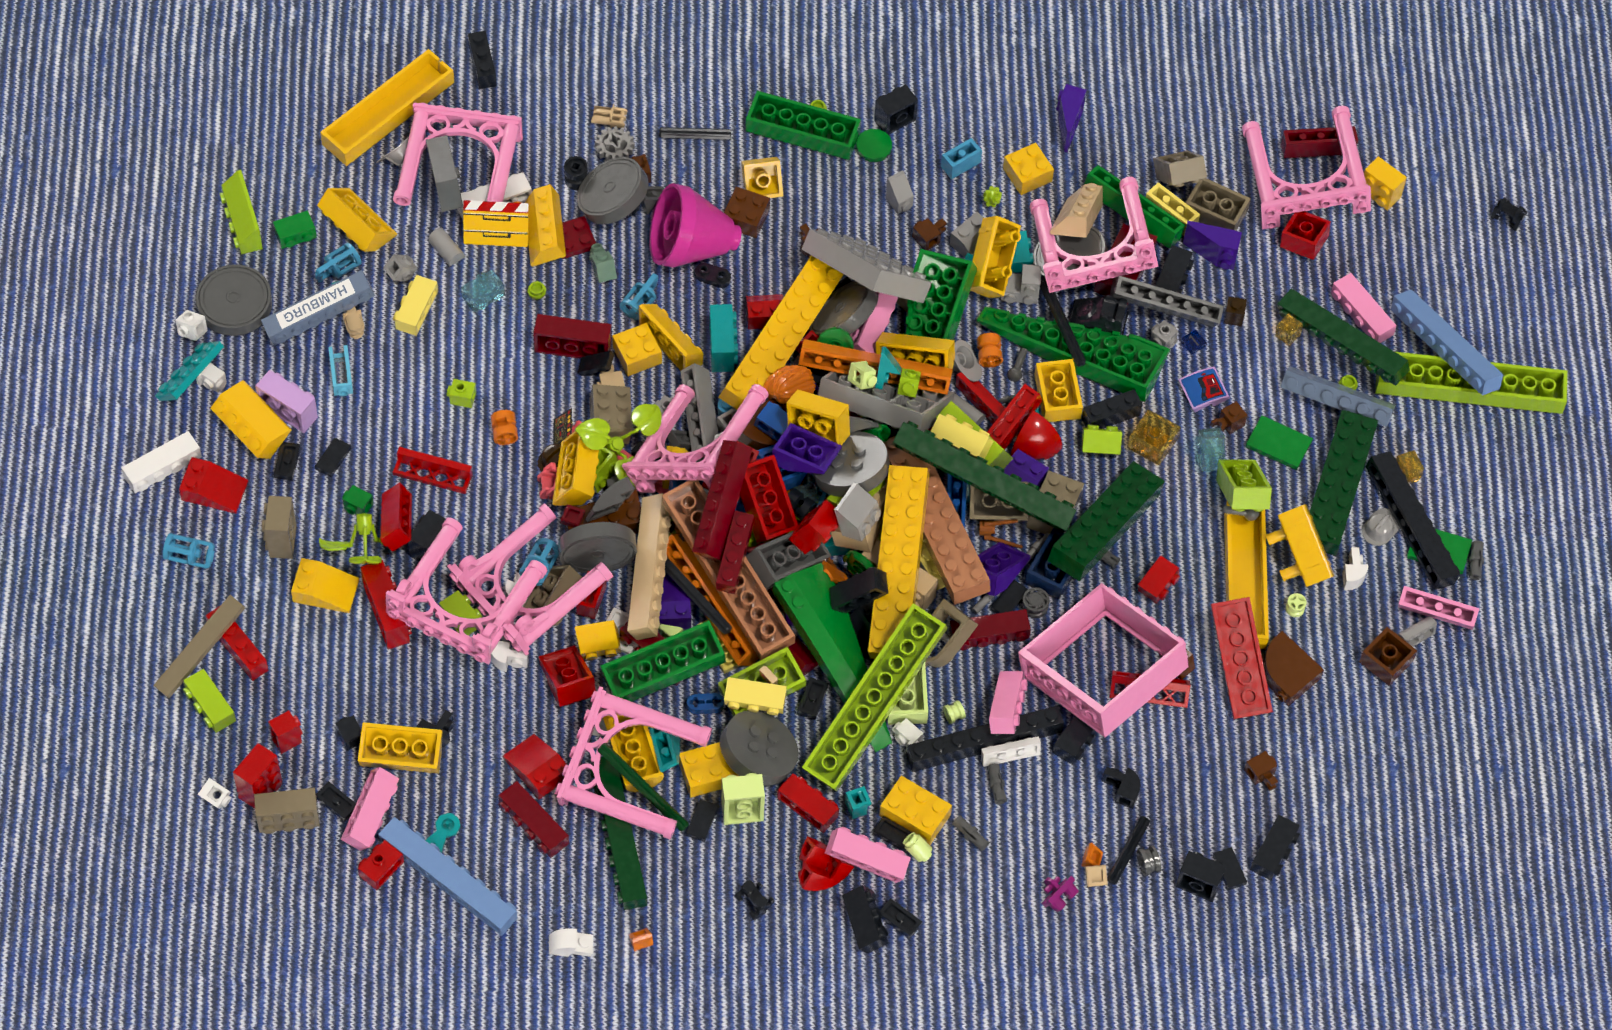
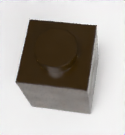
M1228 296L1224 324L1243 325L1247 299Z

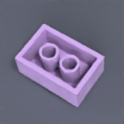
M269 370L255 385L257 394L283 421L302 433H305L318 418L315 397L310 392L301 390L294 382L290 383L285 380L281 374Z

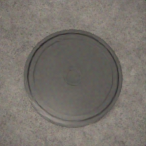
M616 157L607 160L595 167L581 183L577 194L578 206L593 223L610 224L617 222L632 213L643 201L648 190L647 174L632 158Z
M1093 226L1086 238L1054 235L1059 248L1072 255L1093 256L1108 251L1103 235ZM1038 242L1034 249L1033 262L1034 265L1041 266V280L1046 279L1043 270L1044 260L1040 242ZM1058 256L1059 262L1062 263L1064 260ZM1073 263L1066 269H1077L1080 267V265ZM1080 285V286L1072 287V288H1068V289H1075V288L1082 287V286H1084V285Z
M232 264L219 267L202 279L196 292V304L198 313L205 316L206 325L209 329L222 335L238 336L250 333L262 325L261 320L268 317L271 313L272 295L268 281L259 271L249 266Z
M856 281L843 285L829 296L809 327L810 331L812 330L816 335L820 336L826 329L836 327L852 334L874 311L878 302L877 292L868 289Z
M859 431L851 432L825 474L813 473L817 486L825 493L838 497H844L853 482L859 484L865 491H871L883 482L889 472L890 460L886 446L880 438L873 434Z
M595 522L577 526L565 532L558 542L559 558L562 565H570L576 572L581 573L591 571L600 562L609 571L622 568L632 562L637 553L635 533L624 525L612 522Z
M760 711L740 712L729 721L720 736L721 753L729 767L739 776H746L749 773L762 774L764 786L782 782L797 764L799 752L794 736L781 721L767 713Z

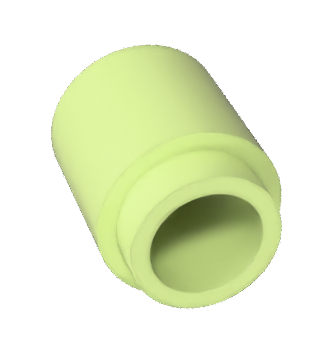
M913 832L904 839L905 849L918 862H925L931 857L932 847L919 834L916 835Z

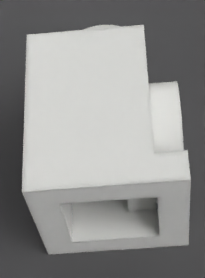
M211 363L196 378L198 385L203 384L207 389H212L216 392L221 391L227 382L225 372Z
M907 718L902 722L896 723L892 729L895 733L896 741L901 746L907 747L909 744L923 741V732Z
M211 778L207 780L198 793L199 796L219 809L222 806L226 807L232 798L229 796L231 794L229 790ZM219 791L221 796L216 799L214 794Z

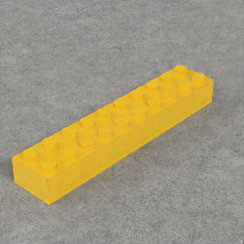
M811 255L718 398L738 410L752 385L758 384L763 387L769 375L773 374L778 368L784 367L844 274Z
M889 465L878 569L887 574L888 594L874 600L868 647V654L873 659H876L912 604H916L930 478L928 468Z

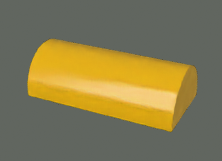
M617 715L619 724L631 719L623 715ZM603 717L607 731L615 727L613 717ZM635 725L627 727L610 739L612 749L652 788L663 780L664 774L659 769L654 745L647 726ZM621 774L626 790L630 792H639Z

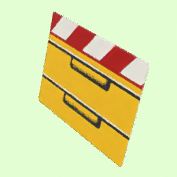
M464 200L463 243L528 247V203Z

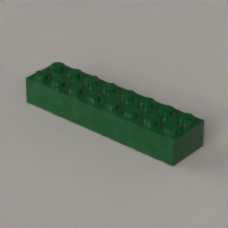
M1343 409L1310 509V515L1313 517V522L1326 554L1333 556L1337 555L1379 421Z
M1133 461L1053 545L1048 561L1080 582L1160 496L1165 481Z

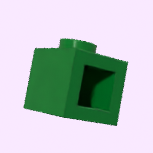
M352 485L350 490H346L342 497L344 509L351 515L368 513L374 505L373 495Z

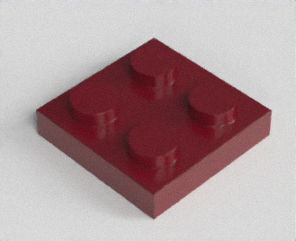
M585 216L562 222L566 257L562 259L588 252L592 249L591 246L596 244Z

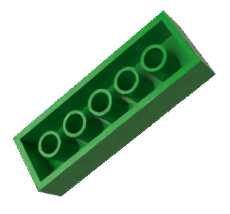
M761 91L756 92L746 117V132L850 160L861 126V119Z
M709 620L603 664L600 667L611 695L632 702L726 662V658Z

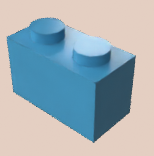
M970 138L942 154L941 168L952 180L981 163L982 150Z

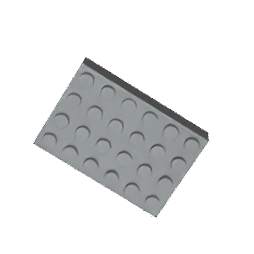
M821 228L809 230L802 247L803 251L872 291L924 303L932 282L925 279L926 275L913 272L914 268L910 266H902L900 260L890 259L889 254L882 251L878 252V248L868 244L867 246V242L863 239L856 238L854 240V238L848 235L841 237L840 234L833 231L829 234L828 231Z
M831 371L821 378L818 396L849 404V411L857 413L860 417L874 419L877 423L891 425L894 429L899 430L903 422L911 421L918 425L917 429L924 432L934 426L937 420L936 416L950 401L953 402L955 393L948 390V395L918 389L916 398L897 394L899 385L884 383L883 390L875 388V385L873 388L861 390L848 381V375Z

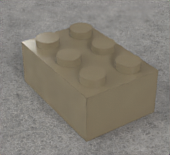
M1186 150L1153 158L1156 179L1163 183H1168V185L1181 187L1185 185V182L1198 183L1202 181V178H1207L1203 155Z
M1202 178V181L1198 182L1194 187L1186 204L1200 214V223L1237 231L1248 212L1251 198L1207 178Z
M593 384L589 399L590 419L600 418L605 420L610 426L608 434L610 437H620L632 431L630 387ZM631 436L623 440L624 444H629Z
M1048 471L1040 491L1043 493L1048 491L1057 496L1056 500L1060 502L1066 500L1074 505L1073 508L1076 509L1083 494L1084 483ZM1030 515L1028 516L1027 528L1043 534L1052 531L1053 527Z
M970 485V520L1001 521L1018 519V521H1028V514Z
M269 496L268 503L264 504L266 520H262L265 550H268L270 558L293 559L297 523L292 497Z
M315 788L254 794L259 833L271 834L281 830L290 832L299 828L313 829L320 826Z

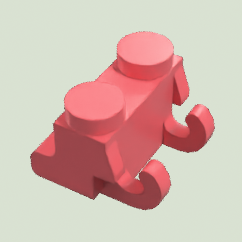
M549 463L537 476V481L542 484V490L539 492L541 499H548V496L549 499H553L557 474L556 463Z

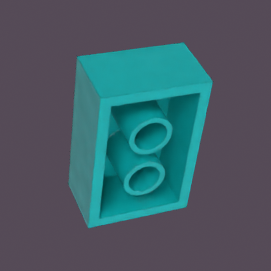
M732 304L710 305L711 372H734V365L738 364L736 311H733Z

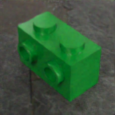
M308 210L273 221L274 232L281 249L290 248L296 244L309 242L317 238L316 229Z

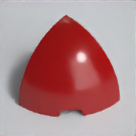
M1033 410L1017 436L1011 456L1019 449L1034 459L1044 458L1047 460L1062 449V440L1056 429L1043 416Z
M807 836L799 856V860L803 862L802 869L798 872L799 882L804 890H825L845 879L854 866L825 854L827 845Z

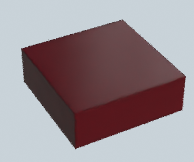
M567 504L560 523L573 528L580 526L586 514L585 510Z

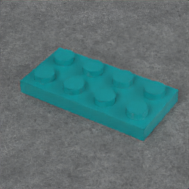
M220 341L198 344L194 348L195 352L183 360V365L180 369H176L170 375L171 379L159 387V392L155 397L159 401L177 400L224 348V345Z

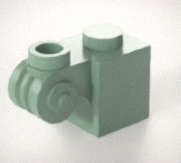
M600 243L593 244L591 246L592 249H590L589 259L592 261L597 280L601 283L616 279L614 259L610 252H605Z

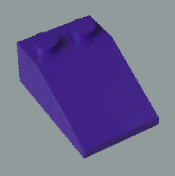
M1069 84L1065 85L1064 90H1060L1057 99L1059 101L1056 107V111H1059L1058 123L1064 152L1067 153L1084 111L1087 92L1086 89Z
M1188 220L1183 244L1213 265L1222 269L1234 270L1242 232Z
M790 423L774 446L772 455H775L778 467L787 471L825 474L842 449V445Z
M1017 449L1012 455L1013 459L1004 468V473L1009 476L1015 474L1022 478L1021 482H1028V484L1030 482L1041 488L1049 467Z
M998 542L980 553L978 557L990 579V592L987 594L996 596L1006 590L1030 560L1031 555L1002 542Z
M665 576L661 598L662 609L659 616L660 625L664 624L690 629L691 599L670 576Z

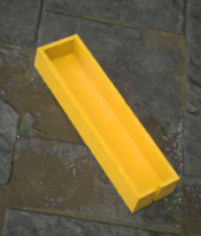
M426 50L320 132L322 145L345 166H348L414 114L413 103L428 104L454 83L453 70L443 61L440 62V58L431 50Z
M1265 509L1259 512L1258 518L1254 521H1249L1244 516L1224 513L1226 601L1250 597L1260 649H1266L1269 640Z

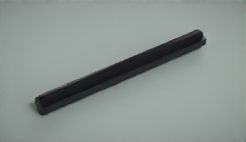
M1046 279L1041 280L1040 288L1076 366H1084L1086 359L1055 292L1049 293Z
M667 557L665 572L724 635L729 634L732 626Z

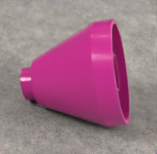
M671 183L662 191L652 216L649 237L651 257L655 264L673 268L724 255L729 250L735 251L738 248L742 235L741 227L734 225L732 218L689 186Z

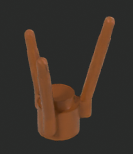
M1018 519L1001 521L980 520L979 535L984 536V540L1002 542L1019 549L1023 548L1022 545L991 536V534H995V525L1018 523Z

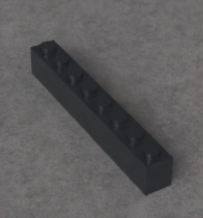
M1391 451L1371 456L1365 467L1434 590L1454 585L1460 576L1459 569L1442 543L1441 537L1433 527L1432 521L1425 513L1423 505L1417 499L1415 491L1407 481L1406 475L1400 469L1397 459L1394 458Z
M1056 705L1019 715L1020 724L1016 726L1015 734H991L989 723L907 745L906 756L912 772L980 755L981 749L988 746H996L1038 736L1040 739L1062 733L1064 721L1059 707Z

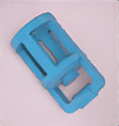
M347 242L324 256V265L317 268L315 272V279L318 283L331 275L339 279L349 271L360 266L362 262L356 249Z
M653 273L645 284L637 282L620 303V308L625 315L633 320H639V305L645 301L647 304H653L657 298L653 291L658 282L657 274ZM636 293L637 295L633 298V300H630L633 294ZM626 305L631 306V307H632L631 310H629V309L626 307Z
M169 533L163 548V559L208 569L213 562L215 545L212 542ZM176 539L191 542L189 546L177 544ZM200 544L209 547L206 553L205 564L196 562L202 553ZM173 553L187 555L188 560L174 557Z
M548 538L538 539L521 566L519 574L522 576L525 568H527L532 560L541 562L548 570L544 578L540 579L537 583V586H541L559 557L558 545ZM540 544H546L543 552L539 548ZM551 548H553L555 552L554 555H548Z

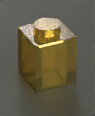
M1288 313L1277 324L1275 336L1290 347L1302 334L1303 324Z
M1415 450L1397 456L1398 465L1406 475L1407 481L1412 483L1418 481L1423 474L1424 467Z

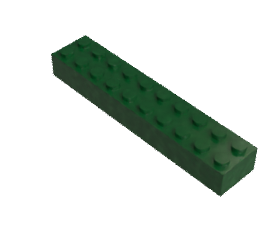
M911 421L903 422L891 444L892 446L1061 532L1067 530L1077 511L1073 508L1074 505L1066 500L1062 502L1056 500V495L1048 491L1045 493L1039 491L1040 487L1033 483L1025 484L1021 482L1022 478L1015 474L1010 476L1005 474V469L997 465L993 467L988 465V461L980 456L976 458L970 456V451L962 447L959 449L952 447V442L944 438L942 440L935 438L936 434L929 430L923 432L917 429L918 425Z

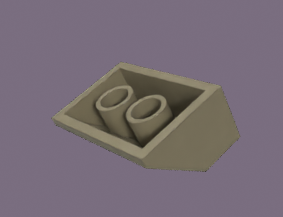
M570 565L553 566L541 586H535L523 607L530 609L545 607L557 600L583 577ZM561 618V619H560L556 624H554L553 626H557L559 623H561V621L563 620V618Z

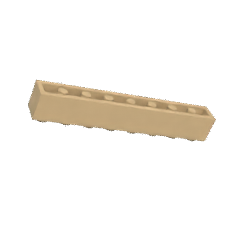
M663 493L642 498L627 631L636 640L656 637L660 626L659 616L662 609L661 598L665 577V562L667 560L666 552L667 544L669 543V527L671 526L670 515L662 503Z

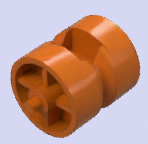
M984 333L978 336L976 341L977 349L979 350V364L986 368L1002 364L1003 355L1000 350V335Z
M511 410L494 412L491 415L494 442L498 445L515 443L518 440L515 413Z

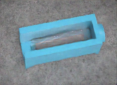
M344 345V353L333 354V348L329 347L334 396L353 394L348 346Z

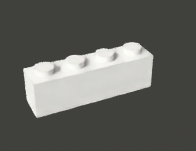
M524 172L508 177L503 202L513 203L519 201L523 203L527 200L532 192V188ZM490 184L479 186L469 192H462V202L464 200L487 201ZM459 208L457 210L463 220V208Z
M189 431L121 468L125 480L134 493L146 490L156 482L164 480L166 476L179 472L189 464L191 457L199 459L202 455L200 447Z

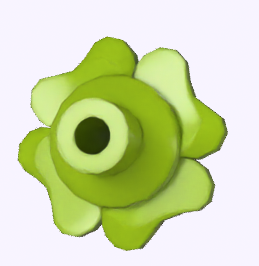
M990 186L989 190H985L983 201L986 202V206L996 207V204L1000 203L1002 192L999 191V187Z

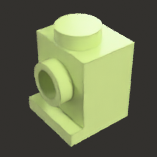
M867 361L853 362L850 365L848 381L861 390L873 388L877 383L876 370L869 366Z

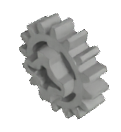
M617 126L613 130L607 127V131L601 130V135H597V140L595 141L596 153H599L600 159L605 157V161L616 157H629V155L633 154V149L635 148L634 137L630 136V131L624 132L623 127L620 130H617Z

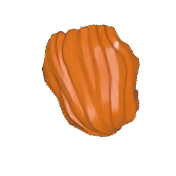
M791 365L774 371L773 374L769 375L763 387L768 391L769 399H776L778 403L785 404L797 389L813 394L816 385L810 369L804 366Z

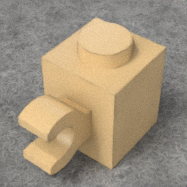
M611 365L610 371L600 372V382H596L597 385L625 387L622 371L614 372L613 365Z

